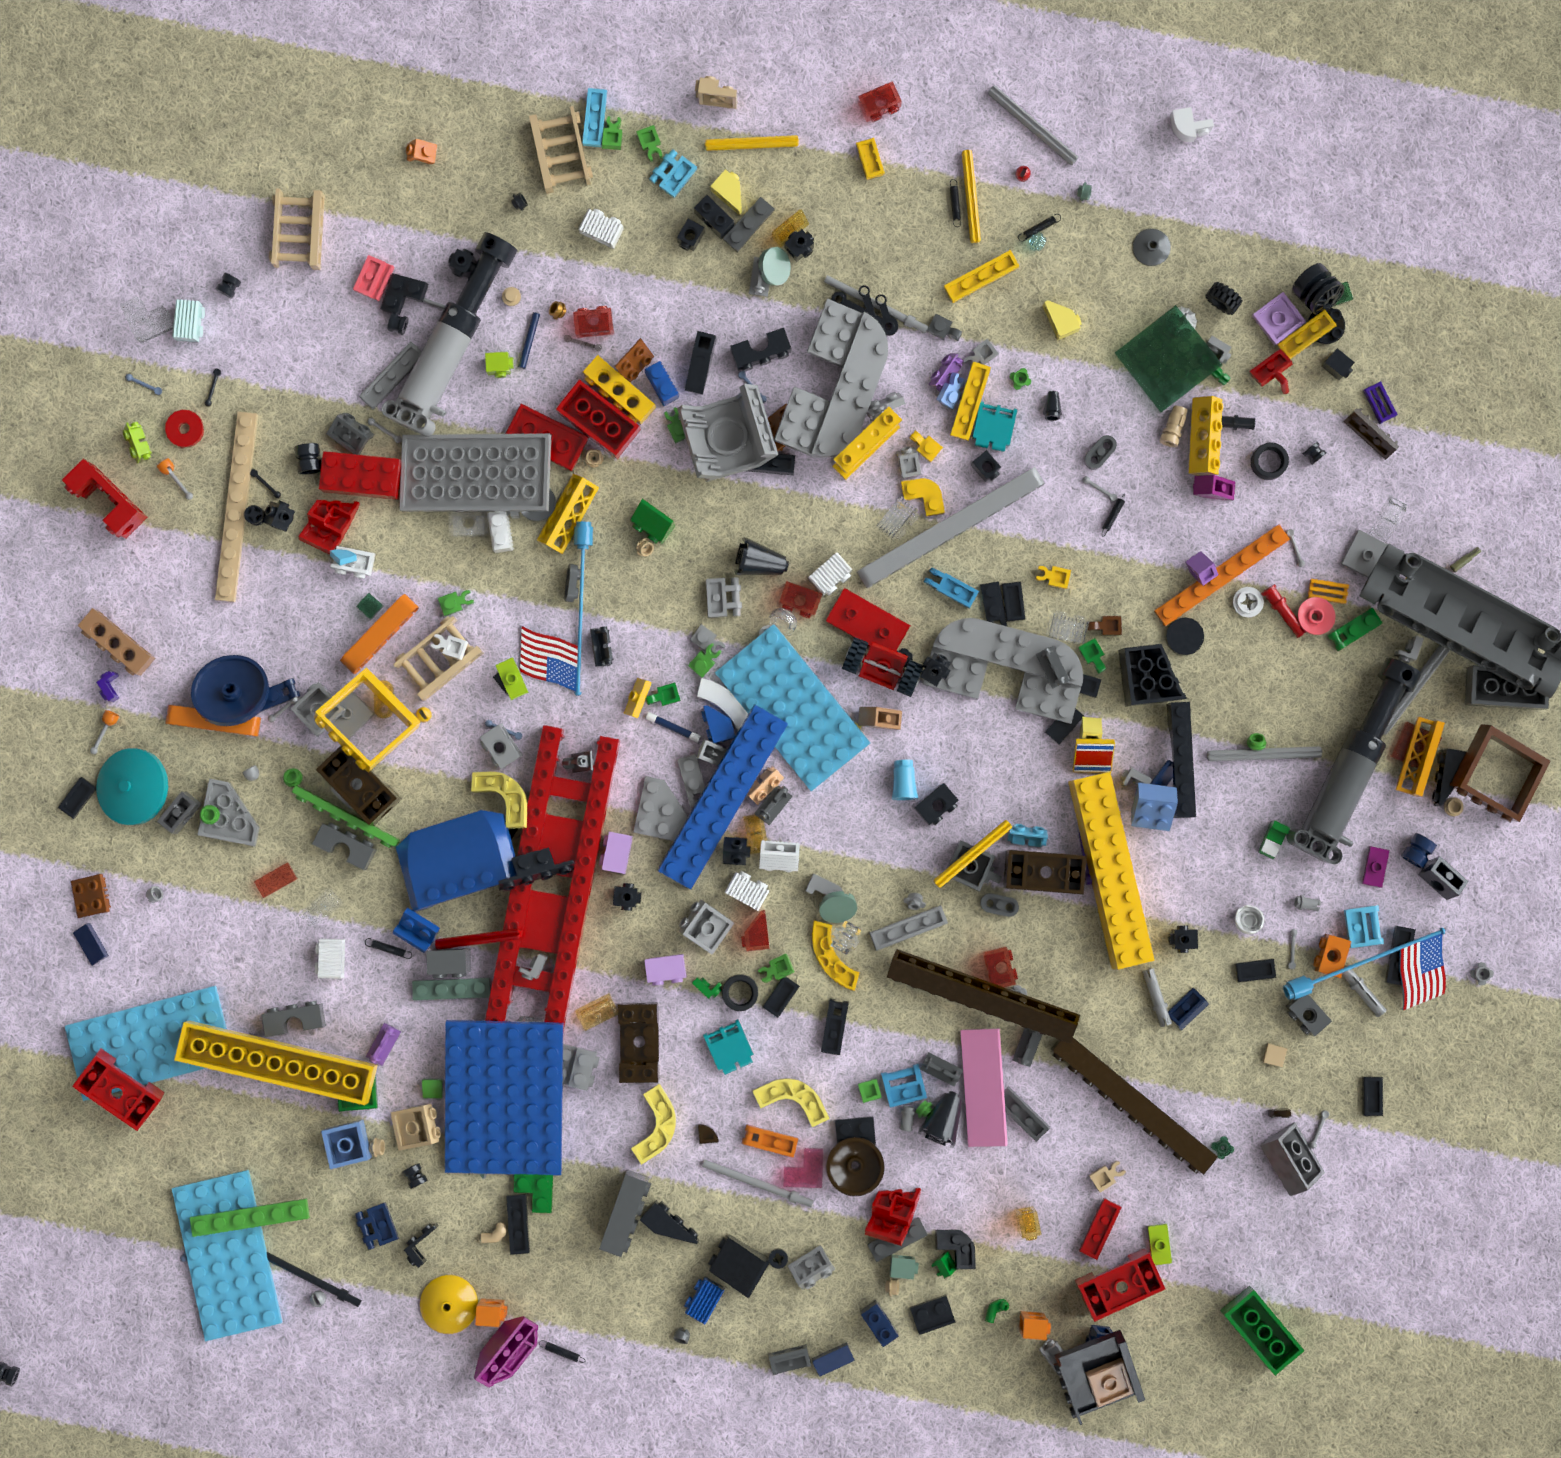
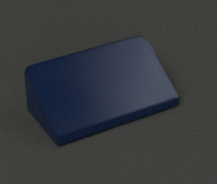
M1171 760L1165 762L1150 784L1167 786L1173 778V762Z
M86 923L73 932L91 966L109 957L91 923Z
M1192 988L1168 1011V1014L1174 1024L1182 1031L1209 1003L1196 989Z
M847 1342L812 1358V1363L819 1377L855 1361Z

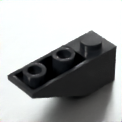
M697 331L685 391L703 395L717 341L716 335Z
M1446 748L1439 752L1437 757V763L1440 764L1439 771H1436L1435 774L1437 787L1432 794L1434 806H1442L1454 790L1450 784L1467 751Z
M656 1200L640 1218V1221L655 1234L693 1244H698L699 1242L697 1238L698 1233L691 1227L687 1229L683 1225L684 1220L677 1214L673 1216L668 1211L670 1208L663 1201L659 1203Z

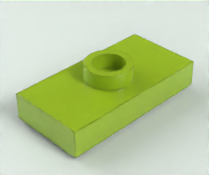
M513 657L495 665L511 701L529 693Z
M1167 1224L1147 1226L1150 1253L1154 1264H1171L1172 1257Z

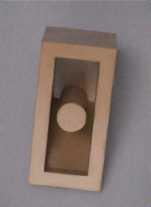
M859 707L858 726L901 730L902 711L881 707Z

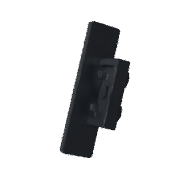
M549 847L512 857L511 862L516 876L499 880L498 889L499 891H509L521 884L526 886L539 879L548 880L553 875H566L573 870L574 861L570 860L554 864Z

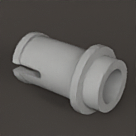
M1304 895L1296 896L1294 906L1298 910L1303 908L1318 912L1320 907H1317V905H1321L1320 899L1306 898Z
M903 1106V1109H901L900 1130L912 1131L913 1117L916 1114L914 1107Z

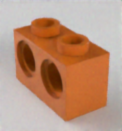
M1020 1311L1019 1332L1022 1338L1047 1340V1334L1050 1335L1051 1323L1048 1322L1045 1314Z

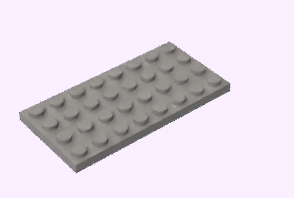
M447 434L431 435L428 437L423 435H402L400 511H549L551 435Z

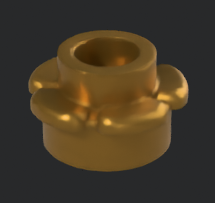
M557 301L553 302L550 306L549 314L555 320L564 317L566 313L565 304Z

